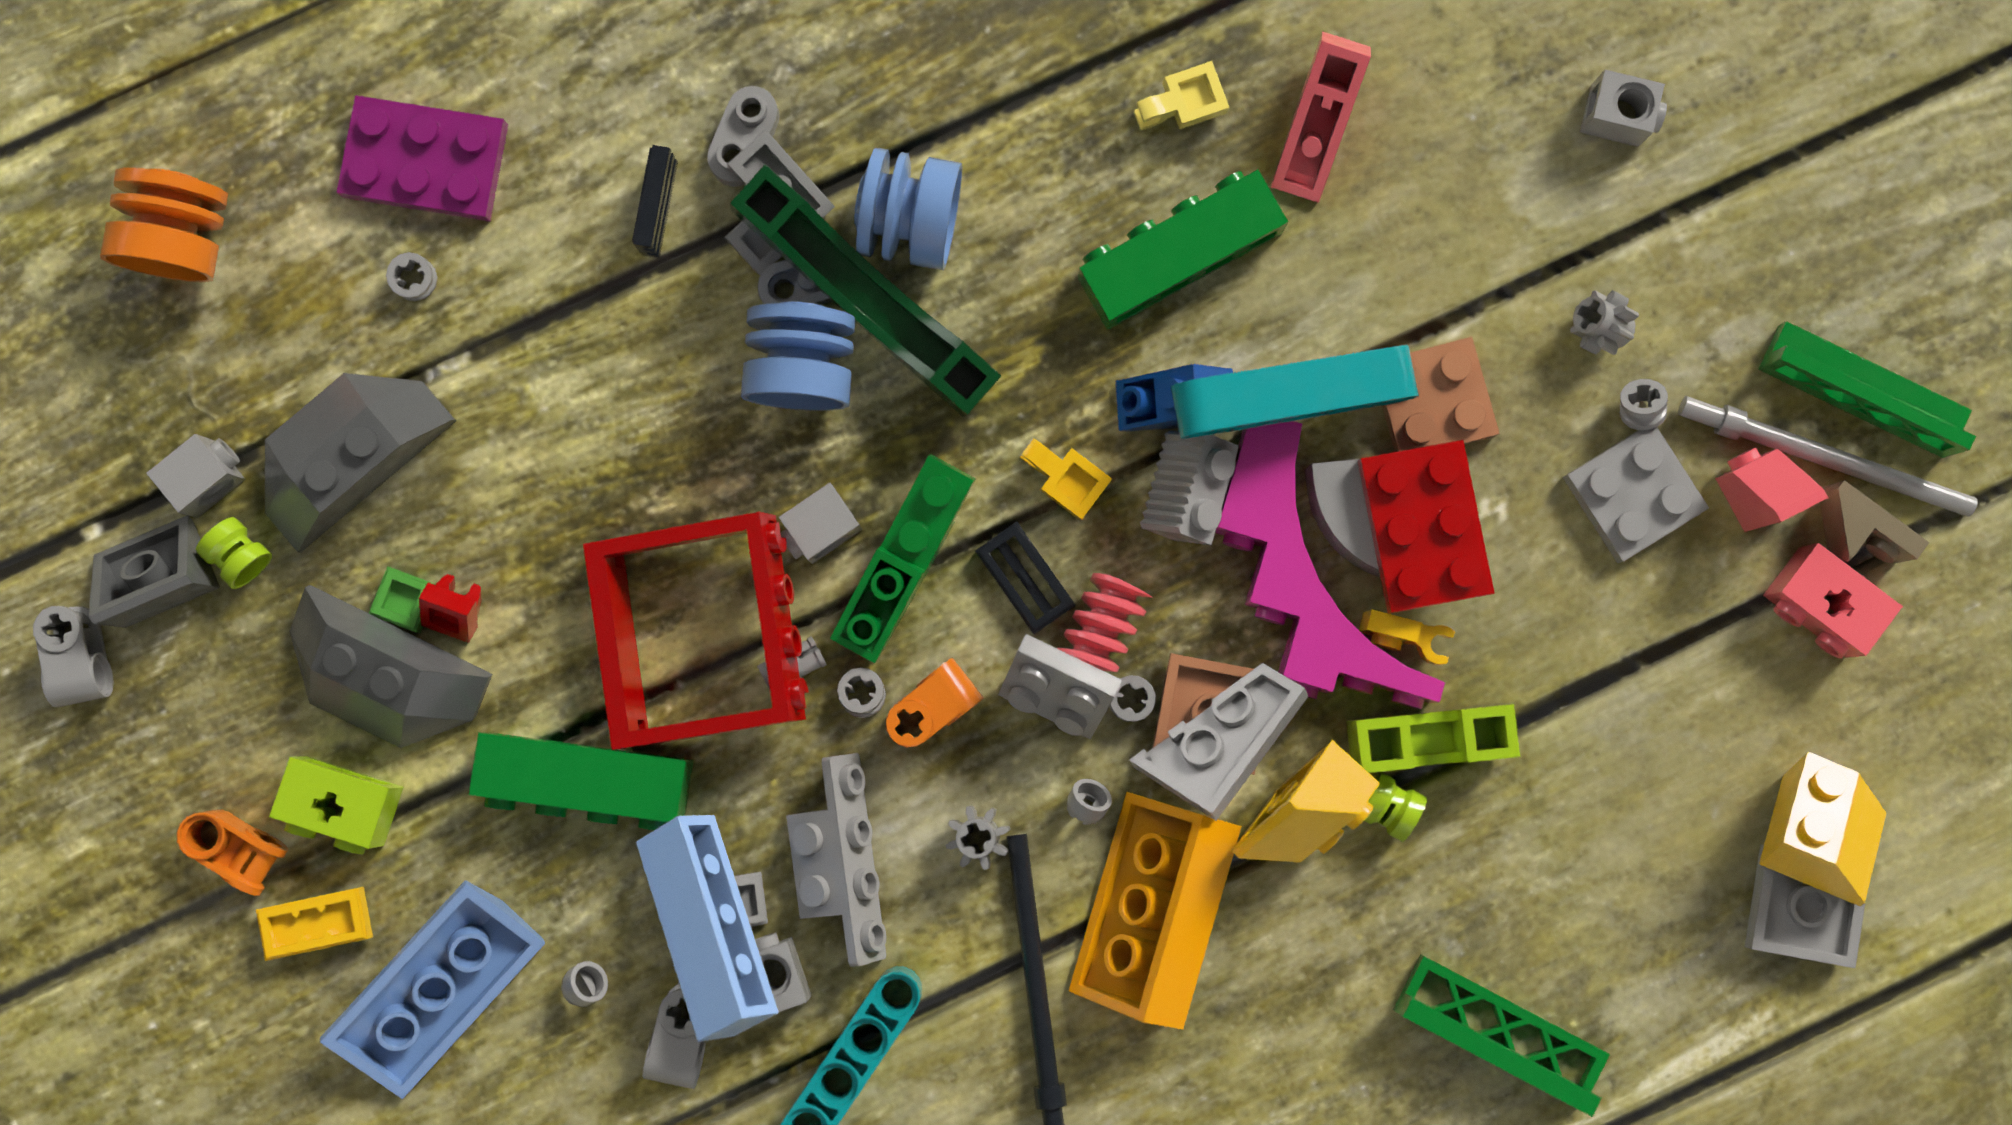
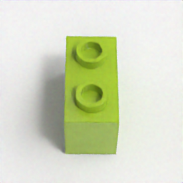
M308 756L289 757L269 817L286 822L284 831L293 835L315 839L317 833L335 838L334 847L355 854H364L366 848L370 849L385 845L404 787ZM336 798V804L344 807L342 815H336V810L328 807L330 799Z

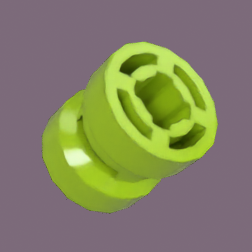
M235 517L227 518L211 528L201 538L195 549L196 553L207 564H215L221 570V578L231 589H238L250 583L267 567L272 559V554L262 543L252 542L247 537V528Z
M1378 772L1374 778L1380 784L1368 801L1374 808L1364 821L1368 824L1379 823L1383 825L1388 835L1404 842L1422 816L1427 803V797L1413 789L1404 791L1397 787L1395 779L1382 772Z

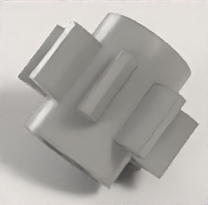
M1594 290L1591 297L1584 299L1576 306L1573 315L1574 326L1570 329V332L1582 338L1580 342L1581 348L1595 355L1601 349L1615 355L1618 348L1625 346L1630 340H1633L1636 327L1635 319L1639 317V313L1627 307L1629 301L1627 297L1614 290L1608 296Z
M972 805L966 807L968 821L964 823L959 820L949 821V826L956 830L957 834L956 840L946 844V849L959 848L961 853L964 854L960 861L961 867L968 865L972 858H979L982 868L986 870L991 866L988 854L994 851L998 855L1005 856L1008 853L1007 848L999 844L1000 835L1006 834L1011 828L1010 826L998 827L993 821L997 809L991 808L984 817H978L976 809ZM973 823H977L980 831L989 830L991 834V839L984 843V851H980L977 844L969 845L966 840V835L973 832Z

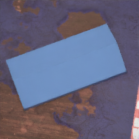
M465 880L320 1037V1043L403 1099L543 947L545 941L504 901Z

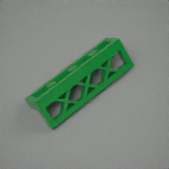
M1787 321L1778 326L1758 369L1941 458L1970 450L1976 438L1975 435L1963 430L1972 412L1971 409Z
M1420 955L1393 1008L1395 1012L1593 1117L1602 1098L1594 1094L1592 1090L1610 1056L1609 1053L1437 962ZM1428 970L1445 978L1452 1000L1429 1006L1415 998ZM1456 985L1472 994L1459 997ZM1484 999L1492 1004L1498 1024L1476 1031L1469 1027L1462 1005ZM1455 1008L1458 1020L1442 1012ZM1502 1009L1518 1018L1506 1022ZM1532 1024L1538 1028L1544 1049L1522 1055L1515 1051L1509 1030ZM1501 1033L1505 1045L1493 1040L1489 1036ZM1549 1034L1564 1041V1043L1552 1046ZM1577 1048L1592 1056L1578 1084L1562 1076L1556 1058L1557 1054ZM1548 1058L1551 1070L1535 1061Z

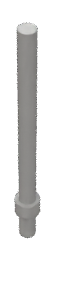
M1688 396L1683 398L1679 406L1678 415L1714 427L1715 434L1732 440L1742 437L1774 449H1779L1793 456L1970 517L1977 507L1978 500L1975 497L1748 418V413L1729 405L1719 408Z

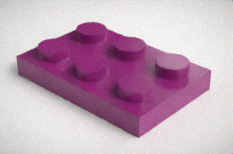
M355 95L336 193L342 198L491 221L508 123L502 118Z

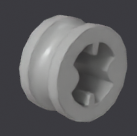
M407 252L399 254L392 259L387 267L386 278L388 285L393 292L406 300L418 301L425 299L432 294L436 287V269L431 262L416 253ZM415 264L421 265L417 271L424 276L422 283H412L409 290L404 289L403 286L407 282L400 278L402 271H412Z
M1638 379L1625 385L1620 394V417L1623 423L1636 430H1650L1661 425L1667 417L1668 393L1665 387L1659 382L1650 379ZM1647 401L1649 408H1639V402Z
M861 667L851 669L839 681L837 689L839 700L845 710L854 717H871L883 707L886 698L885 687L877 673ZM858 681H863L866 687L875 685L876 688L875 693H869L871 701L864 705H861L858 699H848V693H855L852 685Z
M1129 675L1120 678L1122 680L1110 704L1111 711L1124 721L1136 722L1146 718L1155 706L1156 695L1152 685L1140 676ZM1126 684H1129L1133 690L1142 688L1145 692L1146 700H1140V703L1145 706L1138 713H1135L1131 707L1123 710L1119 707L1117 697L1124 696L1119 693V690Z

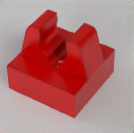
M450 574L444 575L435 585L428 582L418 598L421 626L469 643L478 628L477 619L482 600L481 587L473 583L466 595L454 592L455 576Z

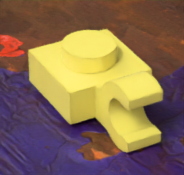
M1210 61L1166 76L1162 83L1165 93L1138 101V109L1134 110V115L1140 130L1154 127L1173 116L1176 118L1179 129H1183L1227 114L1230 107L1213 62Z

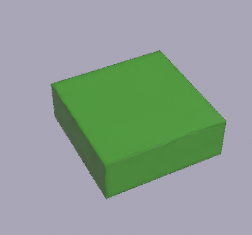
M387 566L369 614L411 631L421 633L423 626H421L418 598L429 581Z

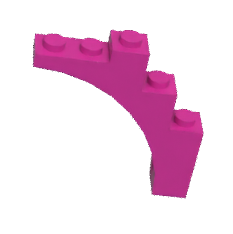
M1290 421L1243 429L1235 460V471L1230 478L1221 510V521L1215 533L1224 535L1223 544L1236 549L1252 551L1254 545L1261 546L1245 605L1256 608L1254 617L1267 622L1284 625L1286 618L1293 619L1278 672L1304 687L1308 698L1317 699L1319 691L1323 693L1333 692L1337 677L1341 676L1344 677L1342 686L1370 695H1372L1374 687L1394 692L1392 702L1422 710L1424 702H1440L1445 682L1405 666L1372 644L1342 614L1319 580L1304 545L1296 508L1295 461L1302 423Z

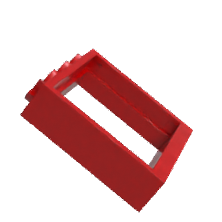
M753 512L583 544L612 750L636 748L806 720L805 709L807 708L804 693H809L805 679L799 675L797 657L802 652V642L798 628L792 625L789 605L794 602V588L790 576L787 573L784 574L781 553L786 551L787 543L786 538L781 537L776 515ZM747 533L772 708L648 728L624 555Z

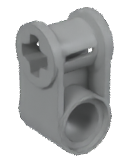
M51 606L42 610L34 621L33 635L36 640L41 666V685L47 701L53 707L57 708L106 698L113 691V673L107 660L102 625L94 624L88 617L89 608L81 606L69 608L65 606ZM83 624H88V628H83ZM71 625V631L64 633V627ZM47 630H53V635L47 634Z
M679 983L669 991L660 1004L655 1029L650 1039L644 1062L642 1078L695 1089L701 1071L706 1043L704 1041H697L690 1018H681V1009L675 1007L684 998Z

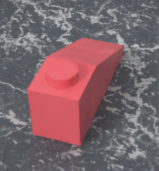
M1322 31L1271 188L1319 203L1371 58L1370 46Z

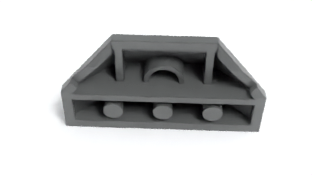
M343 373L265 439V514L294 549L301 553L457 420L422 381Z
M311 585L304 589L289 631L309 703L399 748L406 747L475 719L493 675Z

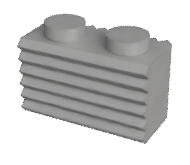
M1168 431L1164 434L1166 441L1162 443L1164 450L1159 453L1161 460L1156 463L1158 470L1153 473L1156 480L1151 482L1153 489L1148 492L1150 499L1145 502L1147 509L1142 512L1145 519L1140 521L1142 529L1171 540L1212 546L1216 528L1221 521V510L1230 478L1235 471V460L1239 446L1214 435L1181 439L1179 431Z

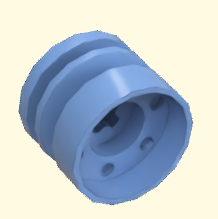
M875 148L858 188L854 224L857 230L856 251L861 256L871 257L880 235L883 236L882 258L883 260L891 261L897 251L900 239L908 240L911 265L944 270L955 228L962 182V163L929 157L923 166L920 178L916 179L911 178L909 153L901 152L898 155L894 172L889 174V150Z
M782 302L750 307L747 310V323L750 327L759 331H752L746 334L745 343L750 348L768 353V357L752 359L743 363L741 389L743 400L770 407L797 410H839L849 407L852 373L849 369L829 363L832 358L853 354V342L843 337L855 333V317L844 311L806 302Z

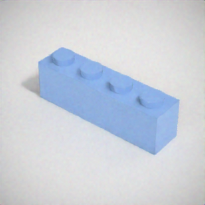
M677 816L636 841L697 1041L733 1037L778 1014L779 1012L715 816Z

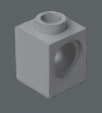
M1605 69L1591 84L1580 133L1639 147L1651 134L1658 133L1663 125L1667 111V103L1661 102L1665 84ZM1625 101L1629 103L1635 110L1636 118L1631 119L1622 115L1618 109L1617 102Z
M194 434L147 472V475L178 513L199 518L246 480L235 467L240 462L238 456L223 440L218 438L214 441L198 434Z
M828 483L779 517L786 527L781 532V537L786 538L788 550L795 559L804 554L812 564L863 530L831 483Z
M775 932L755 939L762 962L767 959H774L782 963L786 970L784 984L779 986L770 985L778 1012L807 1003L812 995L793 938L789 937L779 941Z

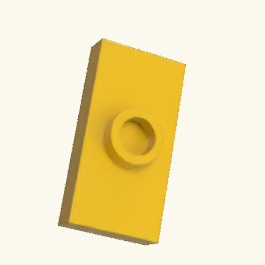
M364 886L256 909L265 961L373 938Z

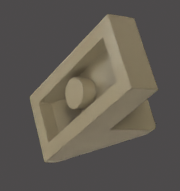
M1845 480L1823 487L1828 496L1827 499L1820 502L1827 549L1843 562L1850 561L1865 541L1867 542L1866 549L1873 556L1887 563H1900L1918 559L1929 544L1927 540Z

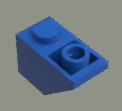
M1190 364L1115 381L1119 431L1178 428L1170 387L1188 380L1233 373V369Z

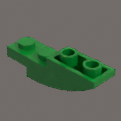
M932 454L928 455L884 541L876 549L830 637L831 640L873 663L877 662L944 544L976 478Z

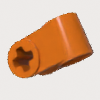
M952 657L917 684L915 690L893 706L886 719L887 731L891 739L898 745L906 748L917 747L946 725L950 726L983 700L984 697ZM905 710L910 716L917 712L922 715L923 720L919 723V729L922 733L918 737L914 738L910 733L900 736L895 729L901 724L897 717L900 712Z
M222 809L194 813L186 817L180 823L177 830V843L180 850L187 857L194 859L217 873L231 886L254 896H260L265 886L262 882L276 859L284 858L289 850L283 842L274 836L252 827L232 813ZM206 821L211 822L218 831V839L213 847L207 846L201 838V828Z

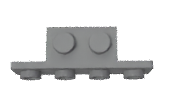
M852 753L822 758L827 810L786 815L800 919L842 915L848 963L851 967L885 959L887 955L885 946L887 935L882 923L878 895L879 878L875 871L871 843L872 826L868 820L864 792L865 775L861 768L859 754Z

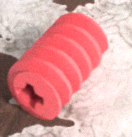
M1093 573L1090 581L1100 590V593H1083L1081 599L1091 611L1075 610L1072 617L1082 627V630L1066 629L1063 636L1072 644L1073 649H1057L1102 671L1118 672L1119 666L1109 657L1110 652L1127 653L1128 648L1118 636L1119 634L1135 635L1137 629L1127 620L1128 615L1145 616L1146 611L1136 601L1137 596L1153 597L1121 579L1108 574Z

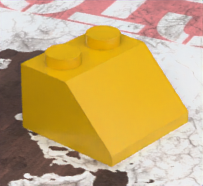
M1332 740L1275 790L1232 852L1240 859L1301 863L1317 849L1322 854H1325L1343 835V827L1347 825L1350 829L1354 830L1368 817L1374 808L1368 801L1380 783Z
M1807 752L1782 777L1759 865L1857 906H1862L1866 900L1887 813L1858 772Z

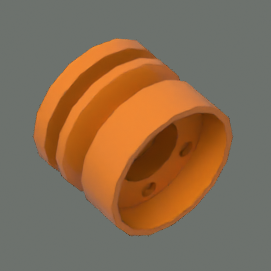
M128 167L116 169L113 184L125 193L112 194L110 206L133 218L132 221L106 222L100 259L109 264L147 275L188 282H212L219 245L197 235V231L222 229L224 218L212 211L226 210L228 193L195 177L171 170Z

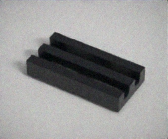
M652 145V148L649 149L632 243L642 256L659 259L678 164L677 159H674L675 155L671 153L672 150L669 147Z
M1015 522L975 550L980 560L1033 635L1076 606L1018 522ZM1015 537L1060 601L1059 605L1054 608L1051 607L1006 543L1008 540ZM997 548L1044 615L1039 619H1035L990 555Z

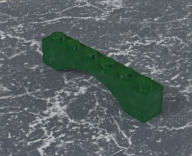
M766 164L730 202L731 211L839 308L853 315L857 324L962 417L970 413L1002 376L964 341L946 329L884 277L846 242L804 198Z

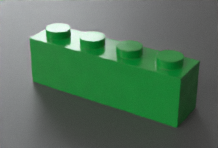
M1259 169L1246 176L1243 175L1242 171L1235 172L1216 184L1217 192L1201 201L1197 195L1189 197L1172 208V217L1157 225L1153 220H1148L1132 229L1127 234L1129 240L1114 249H1111L1109 244H1105L1083 257L1084 265L1079 267L1078 280L1107 330L1283 233L1289 221Z
M478 732L469 795L485 797L483 806L488 808L515 810L516 802L536 804L535 814L566 817L567 809L588 811L587 821L618 824L619 816L639 818L638 828L656 830L677 816H685L693 760L492 732Z

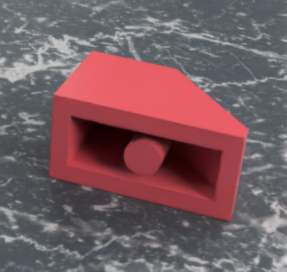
M1756 447L1727 461L1731 470L1715 478L1744 532L1783 522L1828 498L1824 489L1779 449L1762 455L1759 454Z

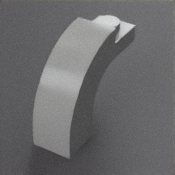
M1359 459L1312 463L1305 469L1309 504L1319 529L1326 540L1343 558L1365 572L1380 577L1357 462Z

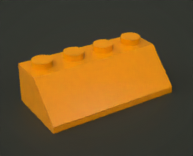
M1126 792L1068 991L1143 1023L1184 1029L1234 855L1232 850L1237 844L1242 826L1220 819L1215 821L1204 814Z

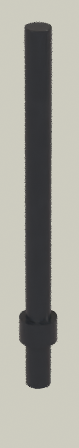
M1027 833L1010 835L1006 837L1038 1085L1033 1087L1036 1109L1042 1110L1043 1125H1064L1062 1107L1067 1105L1065 1084L1059 1082Z

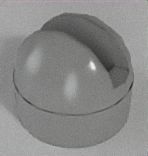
M1081 779L1074 784L1068 795L1067 810L1072 819L1075 817L1082 821L1084 825L1096 824L1108 811L1112 803V797L1108 789L1101 783L1092 779ZM1084 798L1093 802V805L1090 806L1083 801Z
M591 961L581 962L569 969L563 977L561 984L563 997L569 1004L578 1007L592 1005L605 996L608 989V978L605 971L598 964Z

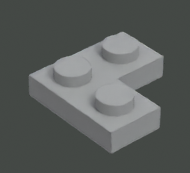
M766 129L727 164L745 186L766 164L804 198L822 218L835 207ZM743 221L724 237L758 275H761L768 266L774 264L781 257L778 252Z

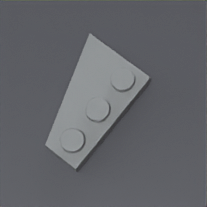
M1262 663L1213 698L1212 706L1187 724L1184 721L1180 722L1168 731V738L1148 752L1143 749L1129 759L1135 769L1216 821L1306 701L1308 694L1304 687Z

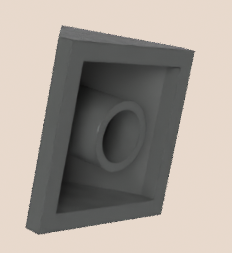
M188 515L94 555L88 616L94 624L127 628L220 588L211 564H207L196 553L195 549L201 538L191 517Z

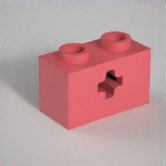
M1820 543L1799 547L1763 595L1776 605L1773 610L1781 619L1796 627L1803 625L1817 636L1815 643L1822 650L1839 659L1843 657L1867 656L1903 607ZM1824 596H1830L1832 599L1828 602L1824 599ZM1829 607L1834 611L1833 614H1828L1826 612L1829 609Z

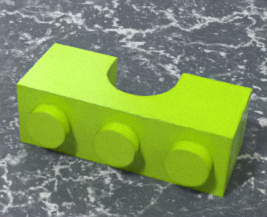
M1514 704L1346 721L1350 756L1368 773L1412 769L1418 766L1468 763L1520 757Z

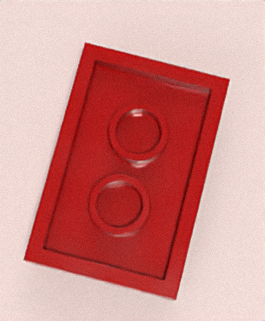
M1464 440L1365 457L1357 461L1388 614L1495 594Z

